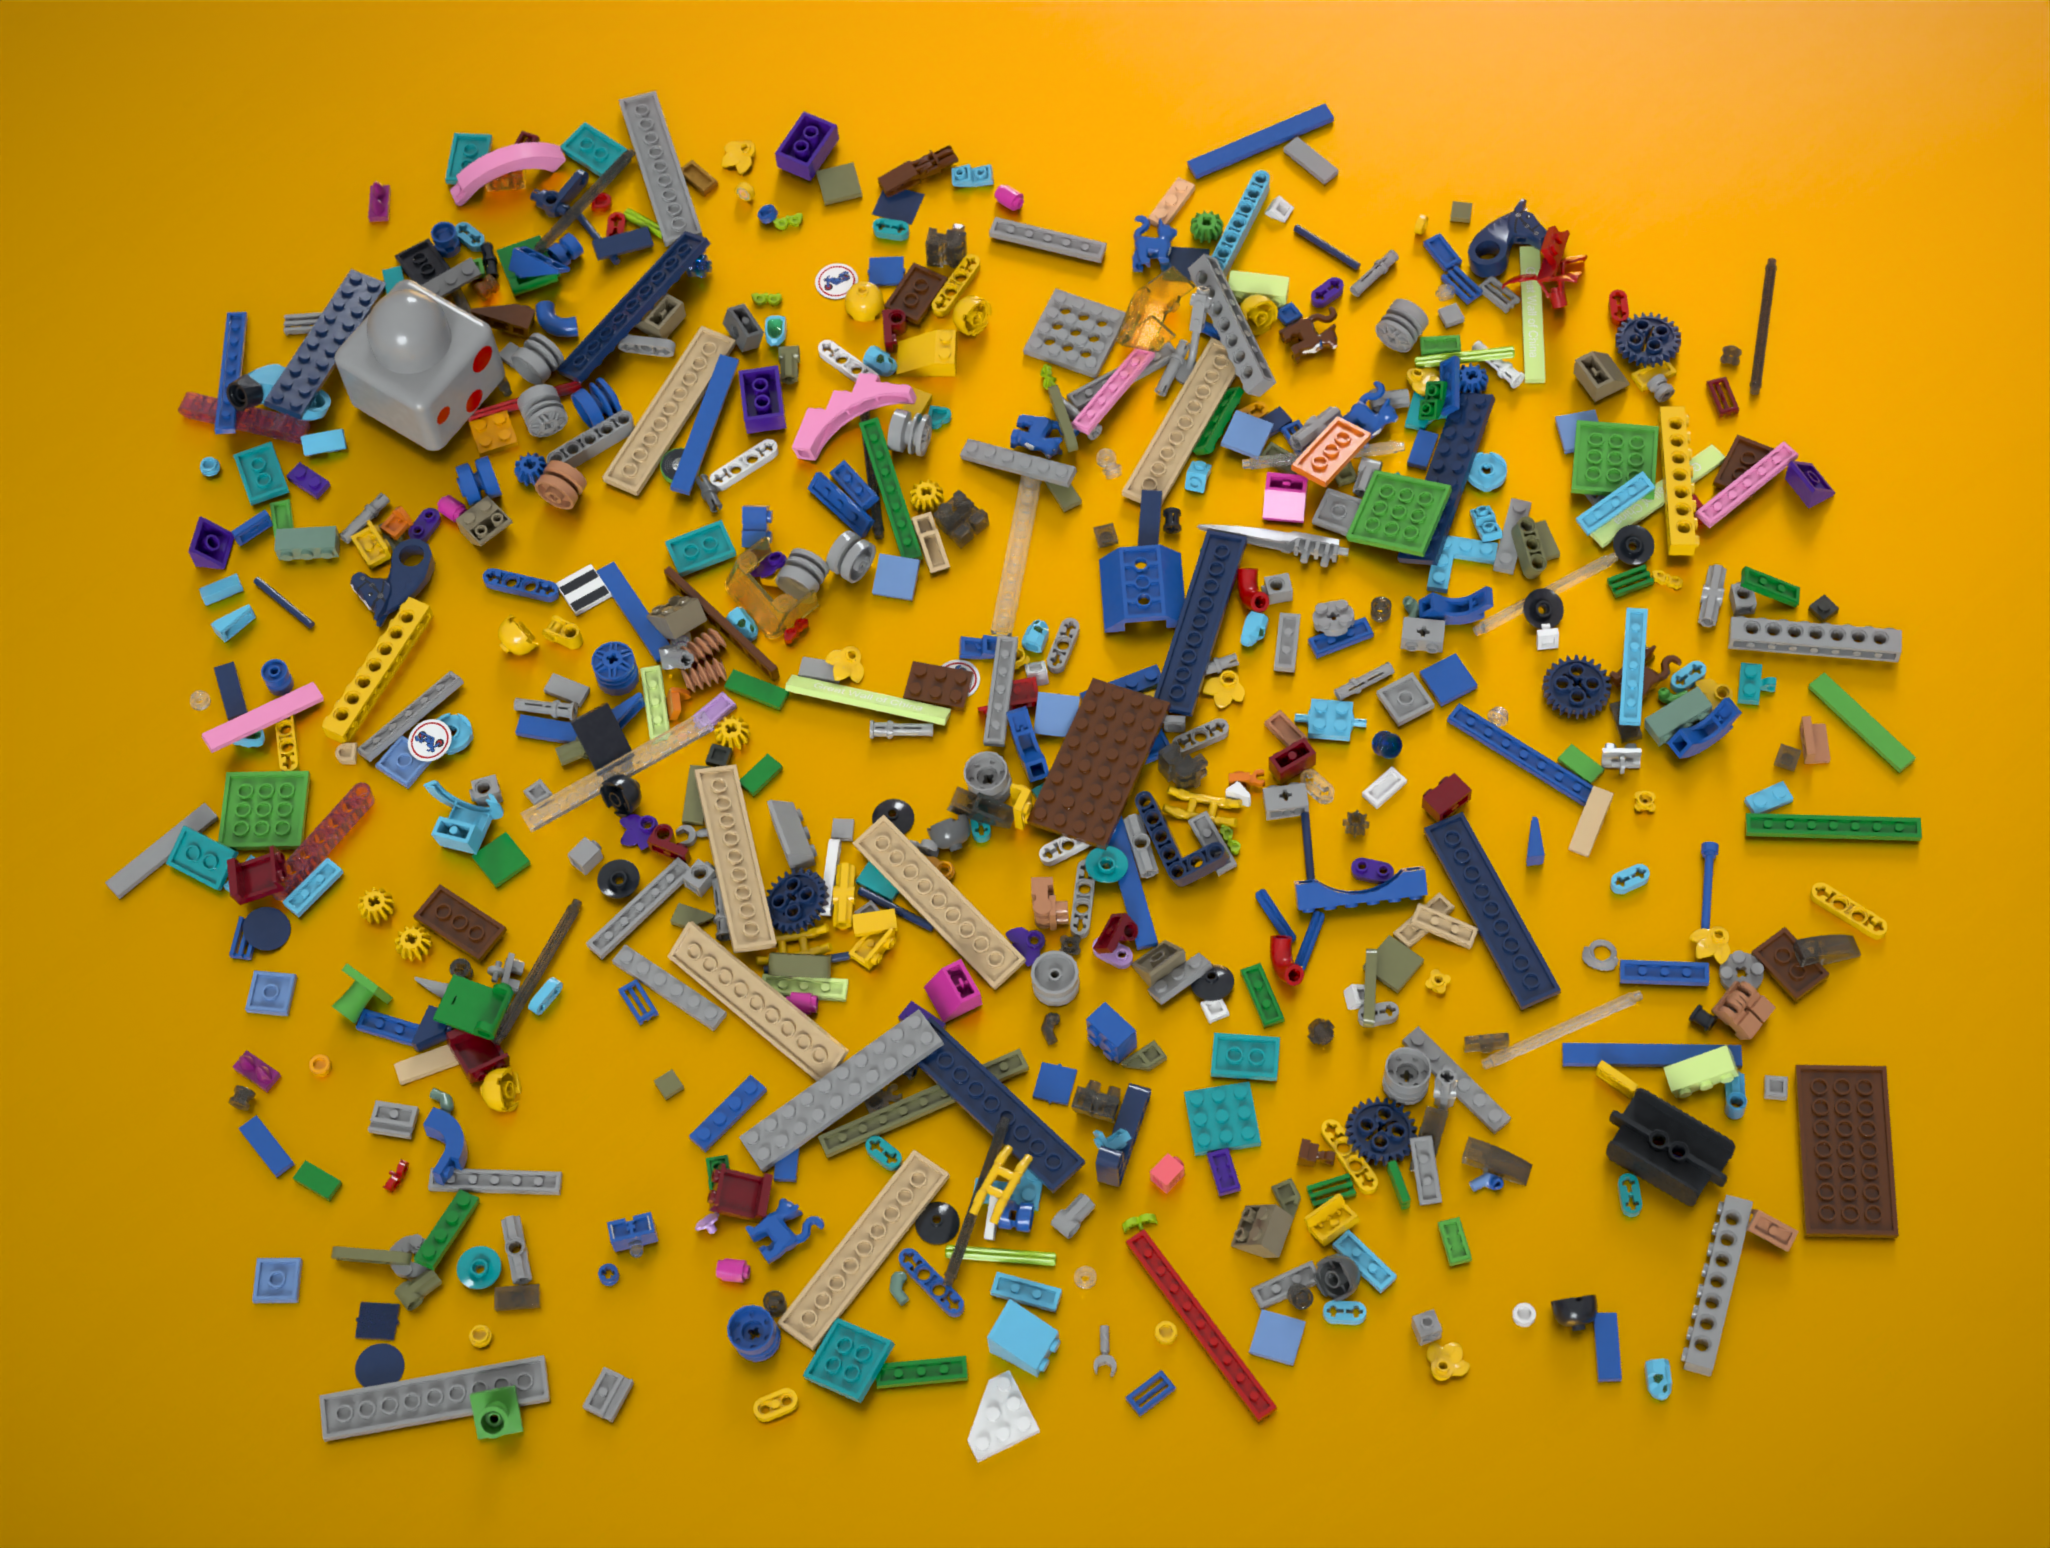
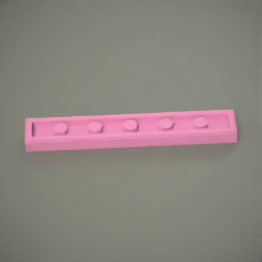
M1137 345L1071 422L1072 428L1089 435L1154 359L1155 352Z
M1783 441L1698 509L1695 516L1707 527L1711 528L1785 469L1791 461H1795L1799 454Z
M311 682L202 733V739L212 753L324 701L323 695L314 682Z

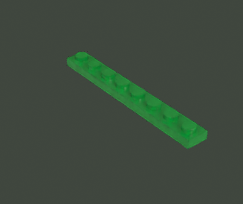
M876 417L859 423L901 557L921 560L923 556L879 419Z
M1746 813L1745 815L1746 836L1921 841L1922 838L1921 818Z

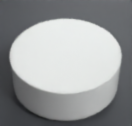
M1519 1303L1515 1306L1512 1317L1518 1326L1528 1327L1535 1321L1536 1311L1528 1303Z

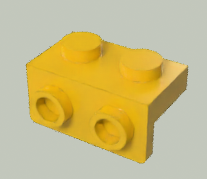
M369 519L366 521L367 528L350 537L371 570L392 558L389 552L392 548L386 538H381L382 532L377 524L373 525Z
M1012 783L1010 793L1012 805L1014 806L1015 828L1023 830L1033 808L1031 790L1025 785Z
M890 928L886 933L862 936L850 950L849 957L870 970L874 965L879 964L883 953L887 949H891L895 944L896 936L894 929Z
M1340 1193L1304 1218L1309 1233L1324 1247L1360 1222L1359 1216L1345 1204Z

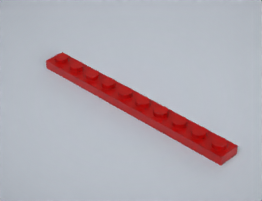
M1145 1229L1128 1239L1126 1245L1257 1422L1259 1423L1276 1411L1277 1406Z

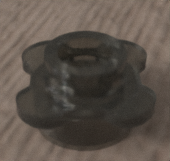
M1734 345L1723 347V355L1720 357V361L1734 366L1739 365V356L1742 355L1741 349Z
M1063 935L1060 937L1061 948L1059 951H1063L1070 956L1080 954V936L1068 937Z

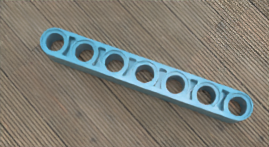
M1264 170L1256 171L1252 175L1212 254V257L1217 259L1225 277L1269 193L1270 176Z

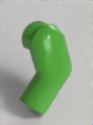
M1663 687L1658 690V698L1661 702L1669 704L1688 691L1684 690L1680 693L1672 694L1669 689Z

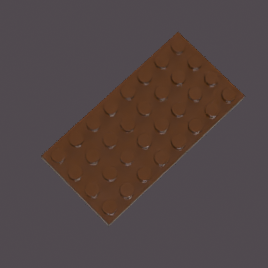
M1093 678L1030 812L1027 823L1106 850L1169 712L1170 702Z
M1796 1065L1795 1080L1805 1236L1897 1238L1899 1234L1886 1066Z

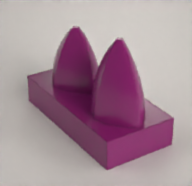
M375 181L373 186H370L368 213L370 222L389 221L390 185H382Z
M247 1050L233 1065L235 1071L265 1092H268L281 1077L278 1071Z

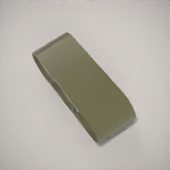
M1524 516L1513 526L1511 535L1523 574L1529 579H1535L1546 568L1547 560L1534 520Z
M771 952L769 953L768 975L831 978L832 956Z

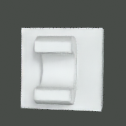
M1550 623L1541 624L1542 630H1537V650L1558 648V628L1551 629Z

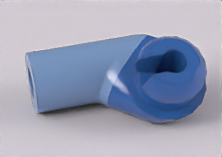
M1484 1173L1470 1181L1469 1185L1474 1192L1482 1187L1500 1190L1504 1186V1181L1497 1175Z

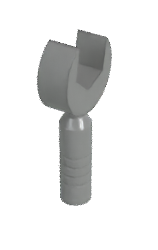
M682 825L676 830V835L682 833L689 835L688 840L680 842L686 847L693 846L698 836H708L706 828L695 831L690 825Z
M923 839L921 844L918 841L909 840L924 855L938 856L940 850L937 849L938 845L933 840Z
M1102 1325L1100 1326V1352L1102 1355L1098 1356L1094 1361V1372L1097 1375L1099 1366L1107 1364L1112 1368L1111 1377H1113L1117 1366L1115 1359L1108 1355L1109 1326Z

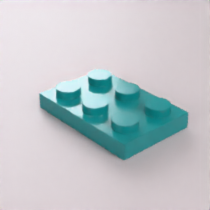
M586 122L560 146L562 153L603 179L629 154L628 149Z
M454 133L445 177L446 184H456L458 182L456 176L464 168L491 152L492 134Z
M272 442L233 455L251 506L289 493Z
M722 520L665 541L671 559L681 577L737 556Z
M183 825L166 864L221 891L228 877L227 860L237 858L239 852Z
M1214 1033L1211 1077L1277 1081L1280 1037Z

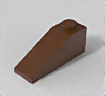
M527 305L472 308L471 311L472 315L486 322L491 328L528 339L535 321V309Z

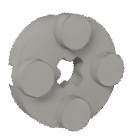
M1346 600L1319 603L1315 606L1313 613L1314 628L1318 632L1319 630L1324 632L1326 636L1343 635L1355 623L1354 611Z
M1737 950L1729 955L1725 963L1720 965V982L1726 990L1729 989L1734 981L1739 983L1741 981L1748 982L1757 990L1763 980L1764 967L1753 955ZM1737 970H1744L1747 976L1738 977Z
M418 1234L406 1236L397 1241L390 1248V1251L416 1254L426 1239ZM412 1261L410 1266L391 1265L397 1276L409 1280L415 1279L428 1269Z

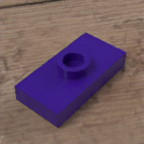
M1229 1148L1207 1153L1219 1197L1241 1191Z

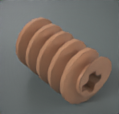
M708 628L707 634L704 632L700 634L701 639L695 637L694 643L691 641L687 642V648L685 646L680 647V649L688 650L690 654H693L694 662L692 663L700 664V658L706 661V654L713 657V649L719 653L721 652L719 645H722L724 648H727V645L718 631Z
M712 658V665L707 660L704 661V668L697 663L696 670L691 666V668H688V673L681 669L687 690L690 688L694 693L696 692L697 685L703 690L705 682L711 687L712 680L719 684V677L727 681V674L721 658L720 662L716 658Z

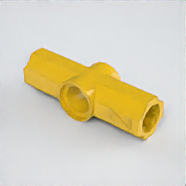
M850 863L837 865L836 886L833 887V926L839 929L852 927L853 906L856 904L855 865Z

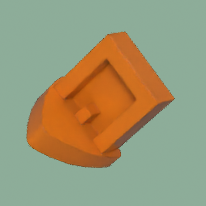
M397 506L380 526V529L383 533L397 541L413 525V522L404 508Z
M677 687L669 689L666 697L669 720L678 719L681 712L680 702L691 698L689 690Z

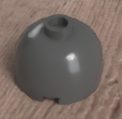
M966 814L959 815L957 820L949 818L930 826L931 828H927L930 839L938 845V848L950 849L951 852L963 848L962 843L968 840L971 831Z
M1342 1254L1329 1255L1317 1263V1272L1314 1273V1279L1318 1289L1325 1297L1330 1296L1334 1298L1333 1301H1341L1357 1290L1360 1283V1271L1355 1261L1349 1256Z

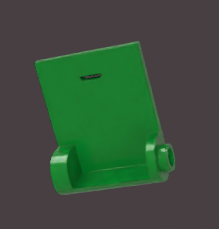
M540 235L496 250L514 297L558 282V277L561 276L560 274L519 278L514 272L508 270L513 248L527 246L549 257Z
M453 974L433 1020L481 1038L493 1040L514 992L510 985L503 982L495 984L491 988Z

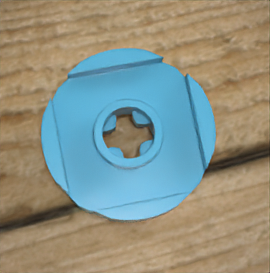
M1490 452V454L1476 453L1468 481L1483 492H1490L1492 489L1500 487L1505 482L1507 476L1505 460L1494 452ZM1482 469L1491 470L1489 474H1485Z
M447 713L436 719L444 722L451 731L457 730L455 735L452 736L451 744L446 754L453 755L465 749L473 740L472 726L464 715H451Z

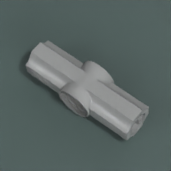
M1330 406L1317 417L1315 415L1311 416L1304 426L1290 437L1289 441L1296 451H1303L1337 416L1343 417L1341 411L1336 406Z
M1715 564L1709 566L1707 571L1706 584L1703 586L1700 600L1702 604L1698 623L1704 627L1716 626L1719 607L1722 604L1723 586L1727 571L1722 565Z
M1137 814L1128 815V817L1123 819L1140 876L1146 879L1154 877V875L1159 873L1142 817ZM1139 844H1144V845H1145V847H1143V848H1138V847H1136V846L1139 845Z
M1444 1067L1441 1071H1438L1437 1078H1435L1434 1104L1442 1111H1447L1448 1108L1453 1106L1454 1100H1456L1457 1073L1450 1067Z
M512 1215L501 1220L505 1250L508 1255L513 1284L523 1285L533 1280L528 1258L529 1251L525 1243L521 1217ZM522 1247L518 1253H512L514 1248Z

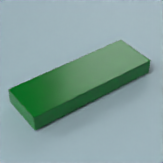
M1747 566L1742 569L1741 587L1792 607L1799 605L1800 587Z
M733 669L724 685L728 691L780 711L789 696V691H786L784 688Z
M1261 963L1241 969L1240 974L1264 1029L1285 1022V1018Z

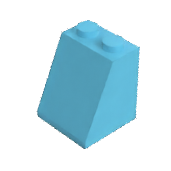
M1011 1299L1008 1300L987 1336L990 1353L1038 1377L1041 1371L1044 1372L1046 1370L1051 1352L1055 1353L1061 1343L1059 1331Z

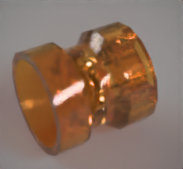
M487 274L483 277V281L473 285V289L483 301H486L492 293L500 290V286L492 275Z

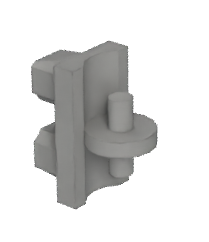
M1606 743L1605 747L1602 748L1601 767L1619 768L1620 774H1624L1625 768H1640L1641 748H1637L1635 743H1628L1625 745V748H1616L1614 743Z
M509 952L504 968H501V961H496L495 966L488 967L487 973L492 976L491 982L497 983L498 978H501L500 983L503 982L510 985L514 994H517L520 981L509 977L510 973L521 976L525 962L514 959L515 954Z

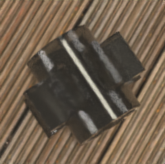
M1358 810L1353 813L1347 812V819H1343V826H1347L1345 833H1350L1354 838L1360 834L1364 836V828H1369V822L1366 821L1367 814L1362 815Z
M1317 1018L1308 1026L1310 1034L1307 1037L1313 1044L1326 1045L1334 1038L1333 1029L1335 1027L1329 1019L1325 1021V1019Z

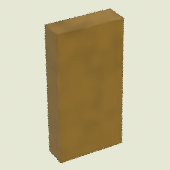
M693 160L681 168L685 181L703 196L718 186V181Z

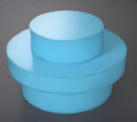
M206 457L201 461L200 470L205 476H214L220 470V463L213 457Z

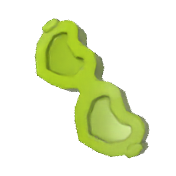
M802 213L791 216L786 215V218H776L773 220V223L780 230L786 229L789 224L798 227L802 223L803 215Z
M768 293L751 294L752 300L759 306L766 304V302L776 306L782 301V295L779 293L769 295Z
M1044 364L1040 375L1044 378L1043 387L1048 390L1047 387L1056 385L1054 383L1056 378L1052 377V366Z
M1222 824L1220 835L1224 842L1227 843L1230 853L1236 856L1240 852L1241 845L1238 841L1232 840L1233 830Z
M1145 1213L1139 1217L1129 1218L1122 1224L1124 1233L1136 1226L1142 1231L1144 1229L1143 1224H1158L1155 1214Z

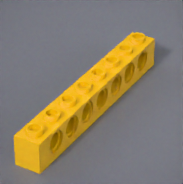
M1660 406L1658 426L1668 556L1694 555L1695 547H1699V535H1695L1698 519L1694 517L1693 513L1696 512V500H1692V495L1695 493V484L1691 483L1693 466L1689 465V461L1692 460V449L1688 448V444H1690V431H1687L1686 428L1689 426V415L1685 414V406Z
M408 597L406 602L401 604L396 617L391 619L387 630L379 637L373 651L368 653L365 663L357 670L353 681L346 686L345 693L341 699L336 701L331 714L324 719L322 728L326 737L340 743H350L434 615L429 605L411 597Z

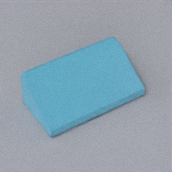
M236 573L199 588V591L207 606L244 591Z

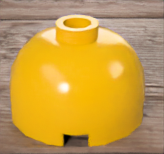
M857 282L846 292V312L856 321L867 322L874 320L875 316L879 313L881 314L884 308L882 292L876 285L870 282Z
M1251 295L1240 304L1244 317L1255 336L1271 329L1270 324L1273 320L1276 322L1278 318L1277 305L1264 295Z
M974 295L964 297L954 307L953 322L955 326L967 336H976L988 324L986 319L988 315L991 316V305L988 301Z
M510 614L499 627L498 637L501 641L499 646L506 653L510 651L515 655L527 654L539 643L533 642L532 640L535 639V636L521 621L516 623L514 621L516 617Z
M513 1068L495 1069L489 1072L483 1080L480 1093L488 1107L496 1111L511 1112L518 1106L519 1101L515 1102L516 1093L521 1095V1083L518 1073L512 1071Z

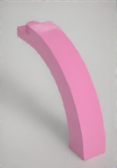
M529 142L506 146L478 158L464 168L456 176L458 182L450 192L456 205L463 206L478 189L499 176L523 169H543L555 172L566 159L560 146L550 143Z

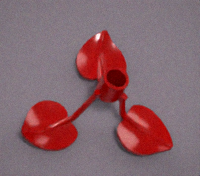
M1587 255L1570 256L1561 259V275L1548 279L1549 282L1558 281V286L1550 288L1551 292L1547 291L1543 282L1539 283L1546 298H1550L1552 308L1568 305L1565 294V281L1577 283L1579 277L1583 274L1582 272L1565 274V267L1569 263L1585 262L1588 258ZM1523 274L1507 280L1501 288L1503 289L1512 283L1536 280L1537 275Z

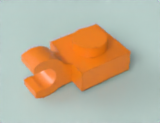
M1257 769L1252 775H1250V772L1243 771L1228 774L1229 787L1237 781L1246 790L1250 789V786L1264 787L1265 780L1257 779L1259 776H1264V770Z

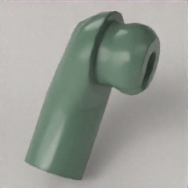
M1406 596L1402 602L1409 614L1408 617L1419 618V604L1411 596Z
M433 1088L430 1098L440 1103V1110L451 1115V1111L454 1110L452 1097L437 1088Z
M903 1271L895 1272L891 1276L889 1287L890 1293L900 1306L909 1301V1297L902 1290L903 1283L907 1280V1275Z

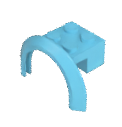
M436 780L425 783L423 786L434 798L452 808L448 818L439 816L431 833L432 837L440 846L477 855L492 819L503 817L504 810L493 794L489 793L490 799L485 801L490 807L477 806L453 796Z

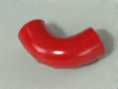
M1238 568L1237 586L1244 606L1251 611L1264 612L1269 606V597L1264 592L1259 591L1258 569Z
M1285 935L1271 936L1270 958L1277 977L1291 986L1300 984L1304 978V970L1293 961L1292 937Z

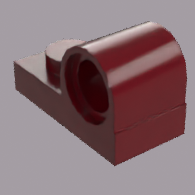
M886 309L882 310L884 343L886 353L890 354L894 353V345H897V336L903 335L907 331L906 315L902 310Z
M659 824L654 828L647 840L650 851L673 860L679 857L688 865L691 860L689 849L681 843L675 844L676 839L671 826ZM662 836H668L666 839H660Z
M1126 913L1111 914L1093 949L1098 954L1113 953L1118 946V942L1135 940L1138 935L1136 923Z

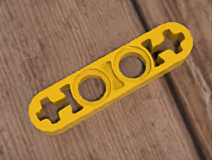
M974 254L965 256L932 301V312L935 316H946L980 270V259ZM963 275L966 277V280L960 282L956 278ZM948 290H955L956 294L949 296L946 292Z
M294 714L287 719L275 723L279 766L282 771L300 770ZM284 726L291 727L290 732L286 734L281 733V729ZM286 744L293 745L292 750L288 752L283 751V747ZM287 758H290V760H291V762H292V764H293V765H291V768H290V769H287V767H288V760H287Z
M1819 882L1812 887L1810 898L1815 904L1872 939L1879 940L1885 936L1888 925L1884 919L1825 883ZM1824 891V895L1817 896V892ZM1830 896H1833L1830 900V903H1828L1827 900L1830 898ZM1835 901H1842L1845 904V908L1842 910L1836 909L1833 903ZM1859 912L1864 916V920L1856 921L1853 919L1852 914ZM1870 919V920H1871L1870 923H1868V925L1865 926L1866 923H1867V920ZM1879 925L1881 927L1880 930L1874 931L1873 928Z
M1334 1119L1324 1121L1321 1126V1135L1330 1149L1336 1153V1158L1345 1171L1350 1174L1354 1184L1365 1195L1375 1193L1378 1188L1377 1176L1368 1163H1366L1363 1156L1358 1158L1359 1150L1351 1151L1354 1144H1347L1349 1137L1345 1136V1130ZM1327 1127H1330L1331 1129L1336 1128L1335 1135L1337 1139L1335 1141V1137L1331 1132L1326 1133ZM1345 1143L1350 1149L1346 1153H1341L1337 1150V1146ZM1352 1161H1359L1362 1164V1168L1354 1171L1349 1167V1164ZM1364 1172H1365L1364 1177L1366 1178V1180H1367L1368 1182L1373 1181V1182H1372V1187H1369L1368 1185L1363 1186V1185H1364V1179H1363V1177H1362L1361 1175H1362Z

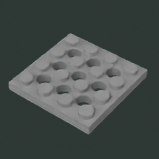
M1055 288L1023 349L1024 354L1097 379L1128 319V313ZM1064 309H1068L1071 311L1067 315L1061 313V311ZM1085 315L1088 316L1089 319L1082 321L1079 319V317ZM1106 322L1107 325L1099 327L1097 323ZM1059 324L1063 326V328L1059 330L1053 329L1054 325ZM1073 331L1081 332L1078 336L1071 335ZM1091 337L1099 338L1096 342L1089 341ZM1047 340L1055 341L1052 345L1045 344ZM1066 346H1071L1073 348L1068 352L1063 350V348ZM1084 352H1088L1091 354V356L1084 358L1081 356V354Z

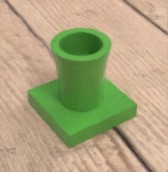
M346 963L342 971L355 981L332 1007L356 1024L373 995L377 996L387 1005L393 997Z
M516 1385L470 1393L478 1440L498 1438L502 1435L523 1432L524 1427Z

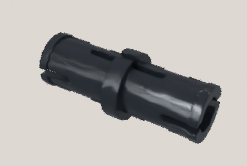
M485 242L481 245L486 278L489 281H495L499 278L497 257L494 256L493 244Z

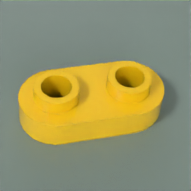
M781 1389L759 1398L753 1406L754 1414L762 1422L771 1421L794 1411L798 1406V1397L792 1389ZM790 1399L791 1403L789 1405H784V1400ZM764 1408L770 1409L767 1414L762 1413Z

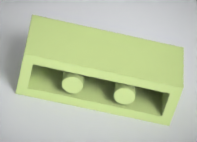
M1230 271L1228 283L1238 303H1242L1251 295L1258 294L1268 297L1277 305V308L1287 304L1289 277Z
M1727 1045L1664 1067L1670 1090L1676 1098L1689 1097L1692 1095V1092L1709 1090L1715 1084L1720 1082L1728 1083L1739 1076L1732 1052Z

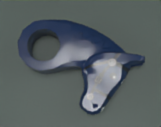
M1522 198L1512 212L1490 222L1473 238L1468 249V259L1472 272L1477 276L1489 278L1503 273L1507 269L1510 251L1514 243L1532 245L1534 248L1541 250L1547 230L1533 213L1527 211V208H1525L1526 199ZM1485 254H1495V255H1497L1496 257H1494V258H1492V259H1481V258H1480L1481 256H1483V255H1485Z
M408 539L400 542L393 550L388 578H371L365 573L357 572L352 576L350 584L353 591L359 596L366 607L375 614L376 626L381 628L390 613L398 610L408 597L414 599L431 579L436 563L427 543L421 539ZM420 555L424 557L418 565H403L411 556Z

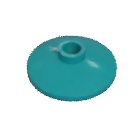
M1107 846V849L1104 850L1097 847L1087 855L1085 867L1087 873L1096 881L1112 883L1124 877L1128 870V860L1125 854L1118 848Z
M476 1246L470 1248L458 1260V1278L468 1288H487L498 1279L502 1267L501 1260L498 1254L489 1247ZM479 1268H484L482 1273H477Z

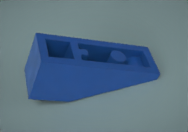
M527 246L513 248L508 269L519 278L570 272L569 267Z

